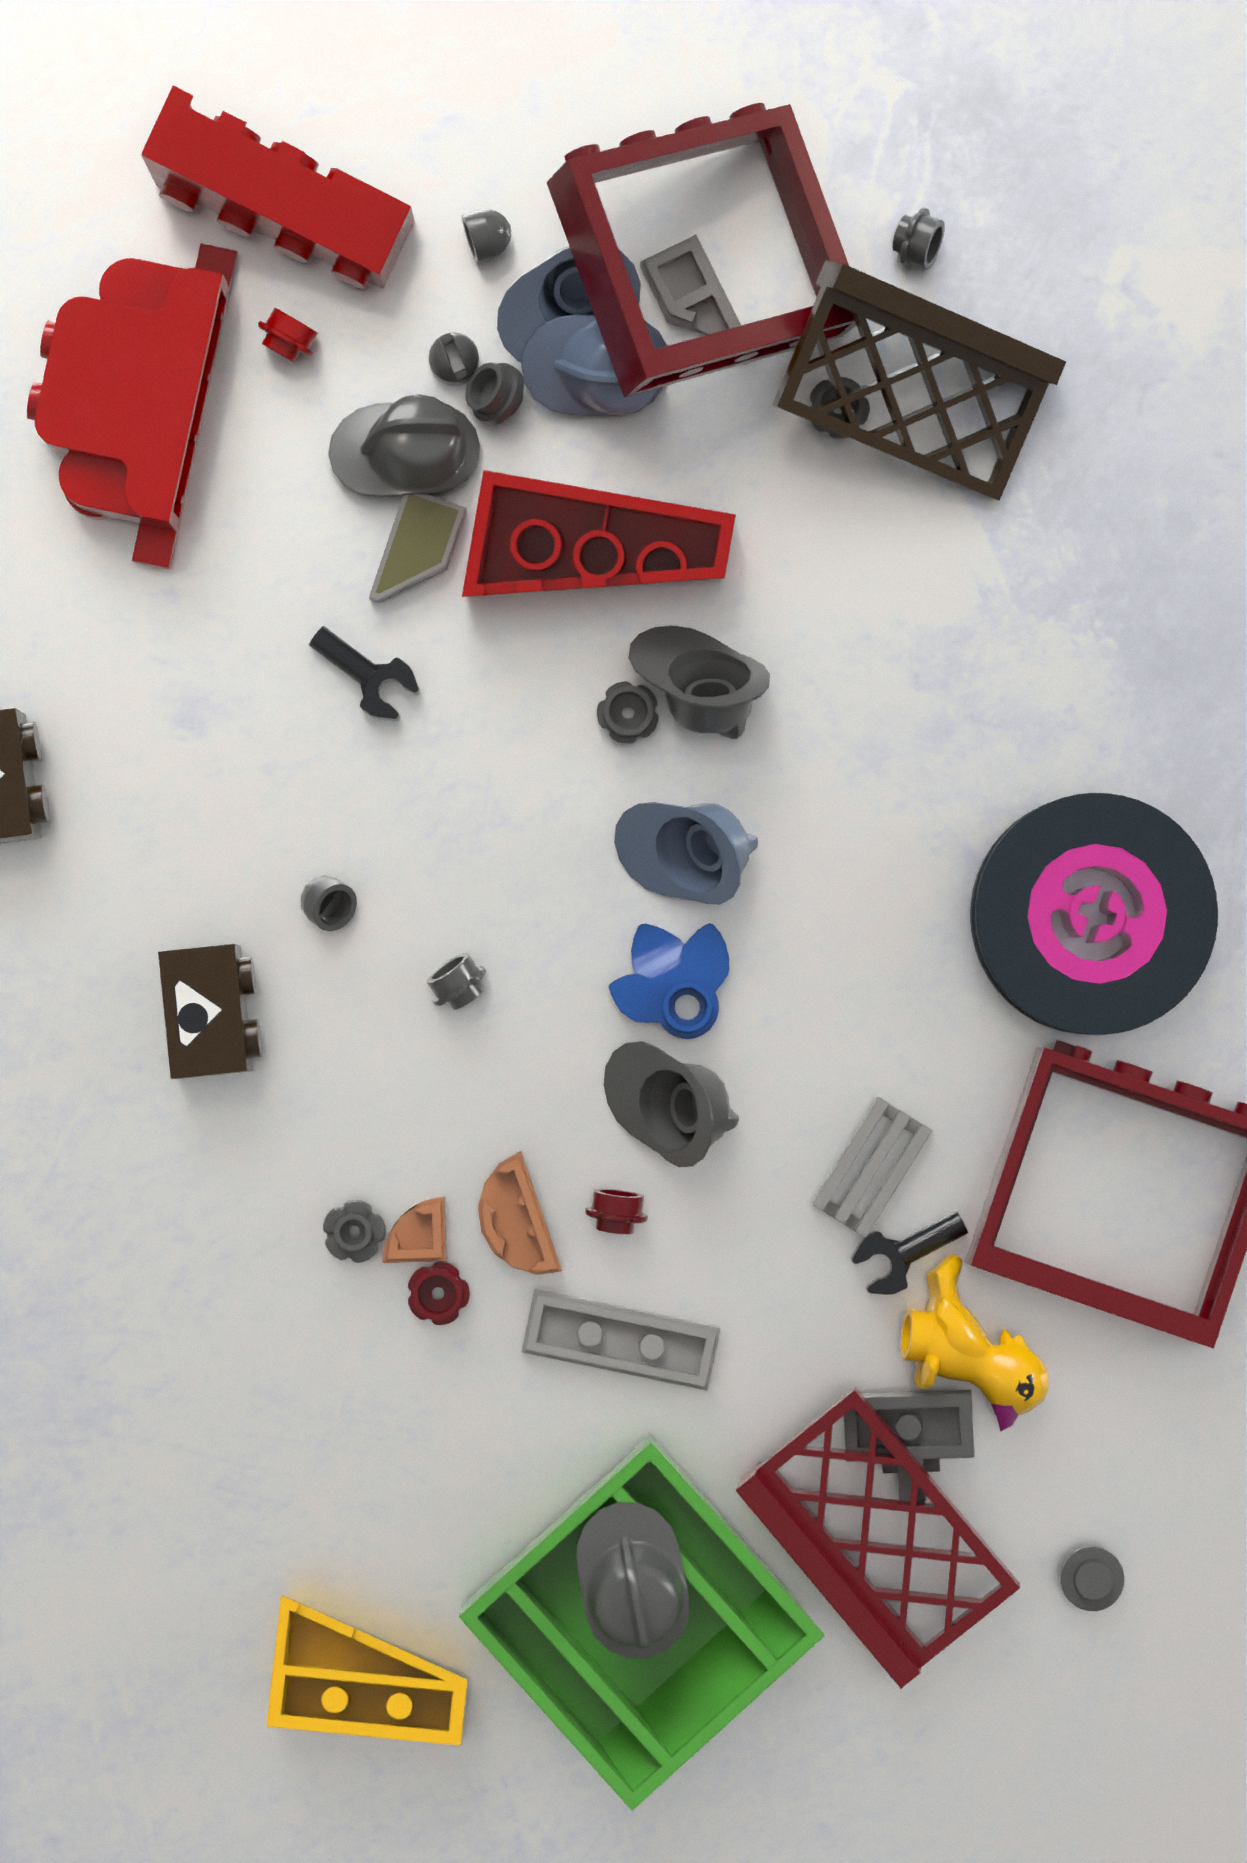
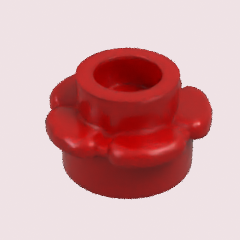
M275 307L266 323L259 321L258 327L267 333L261 344L293 363L300 352L308 357L313 355L314 352L309 349L318 333Z

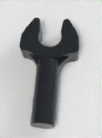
M322 626L309 643L311 648L361 685L363 699L360 702V707L365 713L375 719L398 721L400 719L399 713L380 697V690L385 683L395 681L414 695L420 693L410 666L398 657L388 664H374L325 626Z
M956 1211L900 1241L885 1238L881 1232L874 1231L866 1238L863 1237L850 1260L854 1264L869 1260L876 1254L887 1256L890 1262L888 1273L867 1284L866 1291L872 1294H896L908 1287L906 1274L912 1262L968 1234V1230L961 1216Z

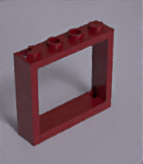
M764 103L751 104L733 112L729 116L730 119L712 123L709 116L698 117L675 128V133L660 137L656 136L654 130L642 131L623 139L619 143V147L604 151L600 150L598 144L586 145L567 153L564 156L566 162L546 182L624 397L795 350L813 306L655 349L595 183L760 141L816 297L821 286L816 285L825 260L849 266L790 104L766 110ZM832 305L823 327L827 341L844 336L856 326L852 313Z
M1056 1040L1053 1050L1038 1047L1032 1060L965 1263L1214 1349L1247 1251V1155L1194 1314L996 1247L994 1244L1052 1073L1247 1139V1104L1237 1101L1234 1111H1230L1210 1104L1213 1092L1181 1081H1176L1173 1091L1151 1084L1150 1080L1153 1072L1142 1067L1116 1060L1114 1069L1110 1070L1089 1063L1092 1055L1091 1050L1060 1040Z

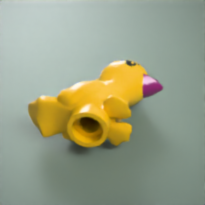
M953 1254L947 1256L936 1268L927 1274L926 1279L929 1286L930 1300L925 1307V1311L913 1309L906 1311L901 1330V1357L903 1360L916 1361L913 1384L917 1388L929 1389L934 1384L937 1375L946 1379L974 1384L991 1403L1001 1432L1011 1427L1019 1415L1030 1412L1045 1399L1049 1388L1048 1372L1039 1357L1028 1348L1021 1335L1012 1338L1008 1330L1004 1329L1000 1336V1345L991 1344L979 1322L961 1303L957 1292V1283L962 1269V1259Z

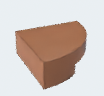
M445 1197L423 1201L410 1208L398 1219L386 1239L383 1263L447 1260Z

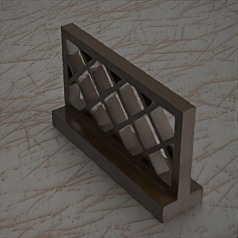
M825 260L816 285L821 286L772 405L1000 501L1048 385H1057L1066 361L848 265ZM832 305H835L852 313L861 338L831 351L823 327ZM867 320L885 328L871 333ZM899 333L908 337L917 362L887 375L875 343ZM923 344L941 352L927 357ZM817 345L821 356L810 360ZM865 348L877 380L846 393L835 360ZM955 357L963 361L972 386L942 399L931 367ZM821 366H825L836 398L814 408L793 400L803 375ZM978 368L995 376L982 381ZM921 372L932 404L902 417L891 384ZM1008 381L1026 388V393L1017 414L997 422L986 391ZM881 390L892 421L868 432L859 428L850 403ZM976 396L987 427L957 440L946 409ZM840 407L845 421L826 413ZM936 413L947 445L925 455L915 452L906 426ZM1010 429L1004 442L1001 432ZM896 431L901 445L887 440L883 436ZM991 437L998 459L988 482L970 475L961 450ZM951 455L955 468L938 460Z

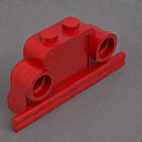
M200 243L195 268L187 269L135 258L119 260L110 265L101 277L99 284L100 300L84 296L74 297L61 306L56 321L48 320L44 326L40 356L41 358H46L47 363L42 383L34 382L31 387L27 403V419L34 420L38 435L56 454L64 456L59 467V483L67 501L78 513L91 519L115 518L139 523L132 561L139 564L170 569L238 256L236 250Z

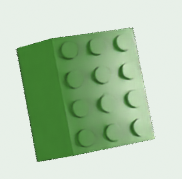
M651 1435L462 1604L458 1616L631 1811L825 1636L778 1576ZM617 1502L640 1503L656 1510L671 1525L679 1544L689 1595V1619L681 1637L668 1650L649 1658H626L609 1651L594 1637L586 1616L577 1569V1542L584 1525L599 1510Z

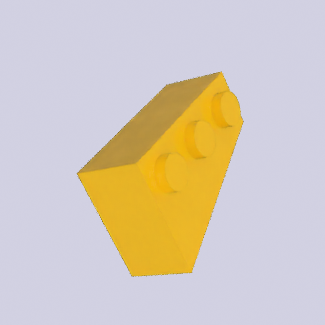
M281 1595L266 1727L461 1746L469 1680Z

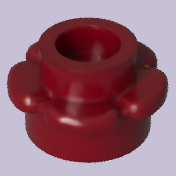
M594 1189L591 1208H585L586 1215L597 1219L596 1229L608 1233L633 1234L634 1223H644L648 1219V1215L642 1213L644 1195L631 1191Z
M436 1262L431 1268L421 1267L412 1274L408 1282V1289L411 1291L408 1305L412 1313L420 1320L430 1319L435 1325L449 1324L458 1318L460 1308H464L468 1304L470 1297L469 1285L465 1280L460 1279L459 1270L449 1263ZM440 1287L443 1289L444 1297L437 1300L432 1296L434 1288Z

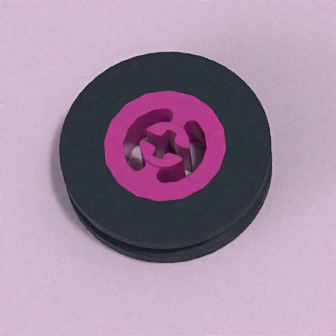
M1085 793L1060 798L1042 805L1022 816L1000 835L985 856L977 873L970 904V924L975 951L984 972L995 989L1015 1009L1033 1021L1059 1031L1075 1034L1107 1035L1126 1032L1147 1025L1172 1010L1188 995L1203 974L1212 954L1218 927V903L1213 877L1206 860L1192 838L1173 819L1155 807L1127 796L1110 793ZM1086 868L1106 871L1121 880L1132 895L1135 907L1134 916L1131 918L1127 915L1124 901L1117 892L1112 890L1103 893L1099 904V911L1107 915V921L1105 924L1093 925L1085 943L1107 941L1118 934L1123 940V946L1110 958L1098 961L1081 959L1066 950L1055 936L1051 923V915L1056 911L1060 914L1063 928L1072 938L1083 937L1088 918L1079 914L1080 906L1093 904L1097 899L1101 886L1094 885L1077 889L1069 895L1063 889V882L1077 870Z

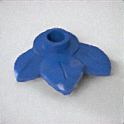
M708 923L698 929L683 944L678 937L665 929L650 924H640L634 935L631 948L632 965L635 974L618 978L608 986L615 1004L629 1019L642 1023L659 1022L669 1034L675 1037L692 1039L705 1034L714 1025L719 1012V1003L715 992L729 973V955L721 933L713 924ZM684 995L694 997L699 1003L697 1016L690 1020L680 1018L675 1012L677 999Z

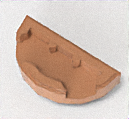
M519 1151L499 1163L484 1183L478 1205L481 1232L493 1253L513 1268L536 1275L562 1272V1267L522 1151Z

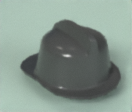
M415 394L404 396L395 402L377 403L362 407L345 417L331 436L328 455L332 471L345 487L360 495L386 497L433 494L450 491L467 481L477 466L480 444L476 429L465 414L435 397Z
M674 625L654 627L639 633L630 643L628 659L634 671L648 683L665 692L672 716L680 726L690 731L717 733L731 739L739 738L745 731L746 720L751 713L753 700L761 697L769 688L770 673L762 663L740 654L715 638L693 628Z
M639 1041L625 1043L616 1049L605 1066L604 1089L606 1099L617 1122L629 1134L677 1167H692L704 1159L712 1144L718 1141L725 1132L734 1129L738 1125L739 1116L730 1109L729 1096L724 1083L715 1072L702 1065L681 1063L658 1047Z
M617 1502L599 1510L584 1525L577 1542V1569L587 1620L594 1637L609 1651L626 1658L652 1657L668 1650L681 1637L689 1619V1595L679 1544L671 1525L656 1510L635 1502Z

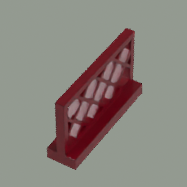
M856 1387L764 1462H758L742 1475L735 1491L900 1689L921 1673L922 1666L1020 1589L1019 1581ZM851 1409H854L871 1429L869 1452L831 1448L833 1424ZM825 1431L823 1447L808 1446L809 1443ZM877 1437L891 1454L876 1453ZM795 1455L822 1458L820 1491L793 1489L778 1469ZM830 1459L868 1463L865 1496L827 1492ZM875 1463L902 1466L912 1478L910 1501L872 1497ZM918 1486L932 1503L917 1502ZM804 1501L819 1502L817 1516ZM826 1503L864 1507L861 1540L833 1537L824 1526ZM871 1508L909 1512L906 1545L868 1541ZM916 1513L945 1517L953 1527L951 1550L913 1546ZM960 1537L974 1553L958 1551ZM845 1550L860 1552L859 1566ZM867 1553L905 1557L902 1590L874 1586L865 1575ZM912 1557L950 1561L947 1595L909 1591ZM957 1562L985 1565L1000 1584L982 1598L955 1596ZM887 1600L901 1601L900 1616ZM908 1602L946 1606L944 1629L925 1644L919 1640L906 1624ZM953 1607L968 1608V1610L952 1621Z

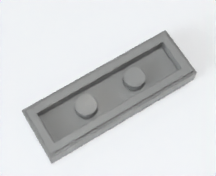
M534 1289L522 1353L708 1391L721 1328Z

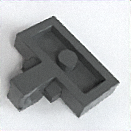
M972 1390L862 1393L927 1472H940V1459L974 1458ZM851 1409L844 1415L846 1450L869 1452L871 1429L857 1412ZM877 1437L876 1453L891 1454ZM882 1464L883 1474L898 1473L899 1500L910 1501L912 1478L902 1466ZM918 1486L917 1502L925 1503L927 1496Z

